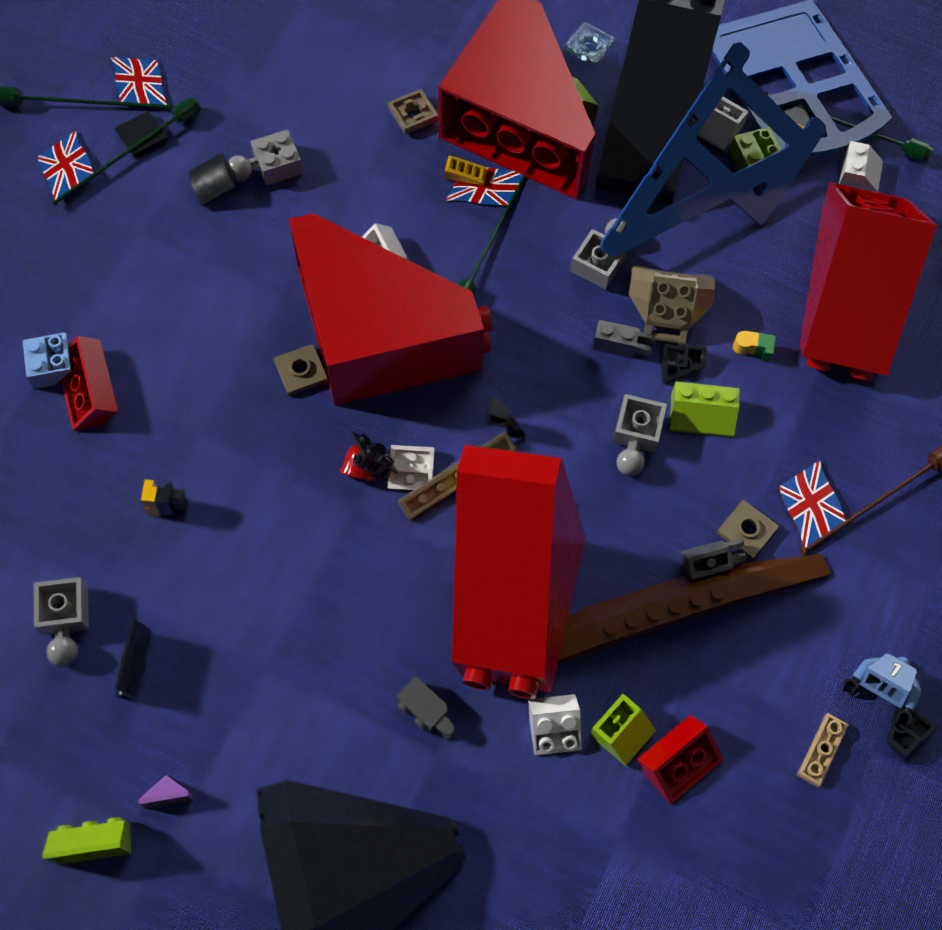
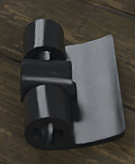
M137 620L131 621L115 685V696L125 700H136L141 677L147 668L146 656L152 635V630Z

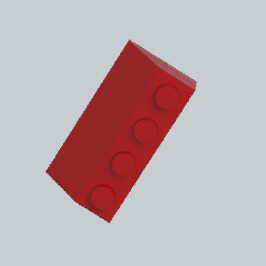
M77 336L68 345L71 372L61 380L73 431L107 423L118 413L100 339Z

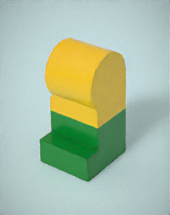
M741 331L735 338L733 350L740 355L748 353L761 356L762 362L769 363L774 353L775 336Z

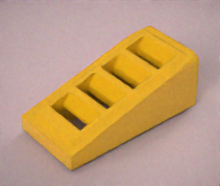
M448 156L445 167V180L484 186L487 167L458 157ZM476 172L480 173L479 178L475 177Z

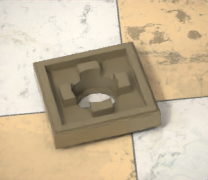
M422 89L387 103L388 109L405 135L438 121V114ZM409 111L419 112L413 118L408 117L407 113Z
M313 344L273 358L288 396L328 382ZM302 362L307 363V370L303 373H296L292 369L293 365L296 366L297 364H302Z
M742 500L717 530L716 534L727 542L742 539L744 546L737 550L741 553H746V556L753 560L779 526L745 500ZM749 521L748 523L757 527V531L754 534L744 533L741 528L742 522Z

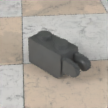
M598 320L592 350L624 357H633L634 353L647 356L651 355L652 348L644 344L654 343L655 338L650 334L639 332L640 328Z
M742 539L729 542L721 540L680 551L684 573L691 579L732 569L734 563L747 559L746 553L731 555V550L743 547L744 541Z
M415 676L396 696L398 709L405 715H412L416 719L414 723L422 731L427 729L432 733L435 730L445 739H451L455 728L453 723L447 718V704Z

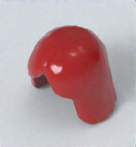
M358 445L351 446L346 453L339 473L373 481L375 479L374 474L356 466L355 462H353L354 455L359 454L361 450Z

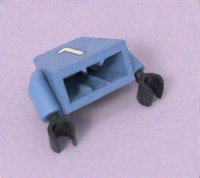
M885 654L881 658L876 657L864 660L854 672L853 679H847L843 683V691L848 686L854 687L850 693L851 697L856 695L858 683L861 681V686L899 708L903 706L904 710L900 711L895 717V723L899 721L900 716H903L907 719L905 727L912 721L911 710H915L921 696L919 681L915 678L916 669L910 666L907 658H896L890 654Z

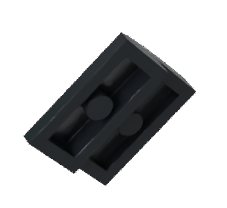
M223 153L216 155L189 171L193 189L200 205L203 207L237 188Z

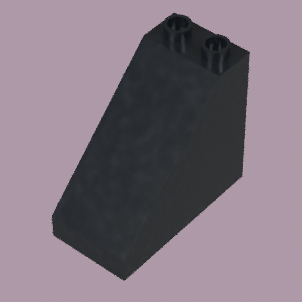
M638 0L595 188L632 196L644 176L647 175L654 161L702 91L725 0ZM692 116L686 125L691 128L695 118ZM684 158L680 160L654 199V202L672 205ZM657 168L651 178L656 180L661 171Z

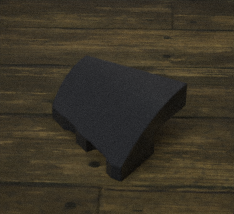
M663 344L661 382L665 383L704 369L706 367L707 347L688 344L685 346Z
M491 397L487 409L486 422L491 425L507 428L506 432L509 437L525 441L526 434L514 420L506 406L499 400Z
M896 706L887 744L907 763L937 730V726L917 712V707L914 711L911 710L912 721L907 727H905L907 719L903 716H900L899 721L895 723V717L900 711L904 710L903 706L902 708Z

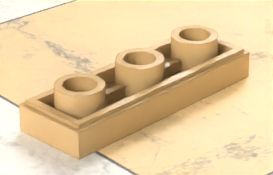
M826 713L796 776L816 787H820L849 724ZM821 746L826 748V753L821 750Z

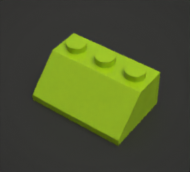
M675 382L671 393L669 431L733 438L739 411L740 388Z
M121 817L107 819V823L98 824L97 821L83 822L82 827L73 828V825L58 826L57 830L49 831L42 858L55 865L131 854L130 823L122 820Z

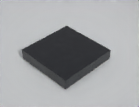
M147 111L114 129L128 149L160 126L151 113ZM162 130L130 153L135 159L168 142V137Z

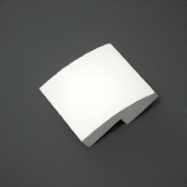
M391 445L390 457L395 461L394 465L399 473L396 474L391 471V475L388 478V488L415 490L432 479L435 448Z

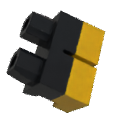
M144 480L141 502L148 516L174 518L175 512L187 513L189 500L185 498V490L175 489L172 482L167 483L162 488L157 487L154 480Z

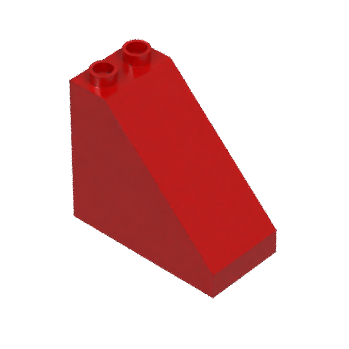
M497 0L438 86V138L508 170L525 175L530 180L577 200L587 184L595 131L542 4L536 0Z
M829 182L822 207L799 345L802 356L808 358L806 365L822 371H831L833 364L849 367L848 374L850 376L866 381H872L875 373L888 376L937 226L934 221L909 199Z
M314 213L288 219L296 262L334 406L482 370V356L485 353L491 352L488 332L493 331L488 307L477 308L472 291Z
M464 445L457 469L452 663L460 675L464 676L462 683L470 688L487 691L490 690L492 682L509 685L508 692L510 694L525 699H535L538 690L552 692L586 540L562 458Z

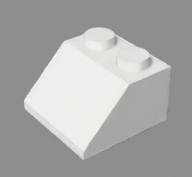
M854 141L849 142L843 155L839 184L878 192L883 161L870 145Z
M375 223L362 236L408 259L392 227Z

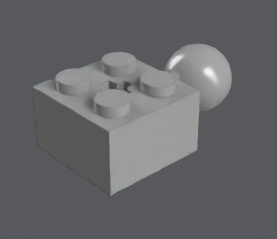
M288 129L250 141L254 158L247 159L244 156L236 155L227 162L233 180L244 181L250 176L252 170L259 168L266 186L303 174L301 159Z
M614 218L607 223L605 227V235L608 232V230L613 226L617 218ZM622 221L616 231L621 233L626 223ZM591 229L572 258L570 272L606 290L625 261L627 251L616 257L608 256L600 248V243L605 235Z
M624 395L612 442L627 446V449L618 455L616 461L617 468L623 475L635 476L643 470L645 461L640 453V449L655 453L667 404L632 395Z
M81 577L34 583V628L41 635L55 634V639L47 647V657L52 664L59 667L70 665L78 655L77 644L70 638L69 632L89 629L88 585Z

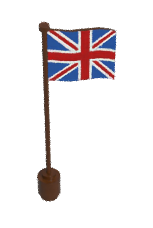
M942 445L928 454L927 466L847 520L836 494L824 475L820 460L779 486L782 502L797 528L803 545L799 549L801 555H807L810 549L930 468L941 472Z

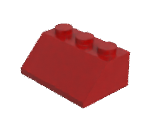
M689 715L637 760L647 778L667 802L673 804L724 759L708 726Z

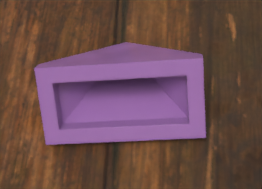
M166 775L138 800L140 806L148 808L193 800V797L189 791Z

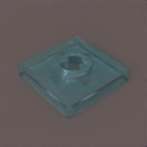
M584 21L565 44L564 50L596 67L614 45L616 38ZM591 43L595 45V49L589 50L590 47H586L585 44Z

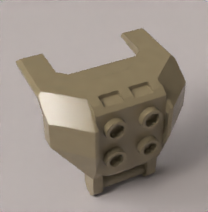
M630 266L632 274L629 296L645 322L644 333L652 335L655 338L654 341L685 346L687 331L712 307L715 292L714 278L705 274H681L650 269L645 266ZM652 325L680 329L679 336L651 332Z

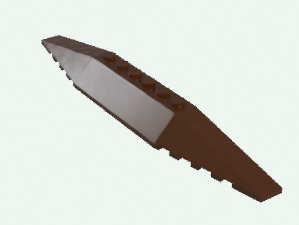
M822 554L733 564L734 567L732 569L695 579L684 575L590 605L568 617L558 664L622 644L625 640L704 614L707 616L829 576L831 573ZM492 682V686L497 685V684H500V683Z

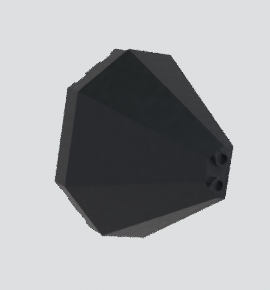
M287 779L283 782L256 789L259 801L258 813L261 820L260 832L281 930H397L462 868L461 861L466 860L463 846H458L455 836L459 835L456 821L451 822L449 817Z

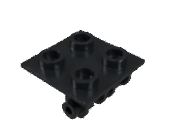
M353 431L351 432L361 450L359 454L353 457V462H355L356 466L382 479L389 478L391 471L396 474L399 473L394 465L395 461L388 455V450L383 444L372 442L364 434L358 435Z

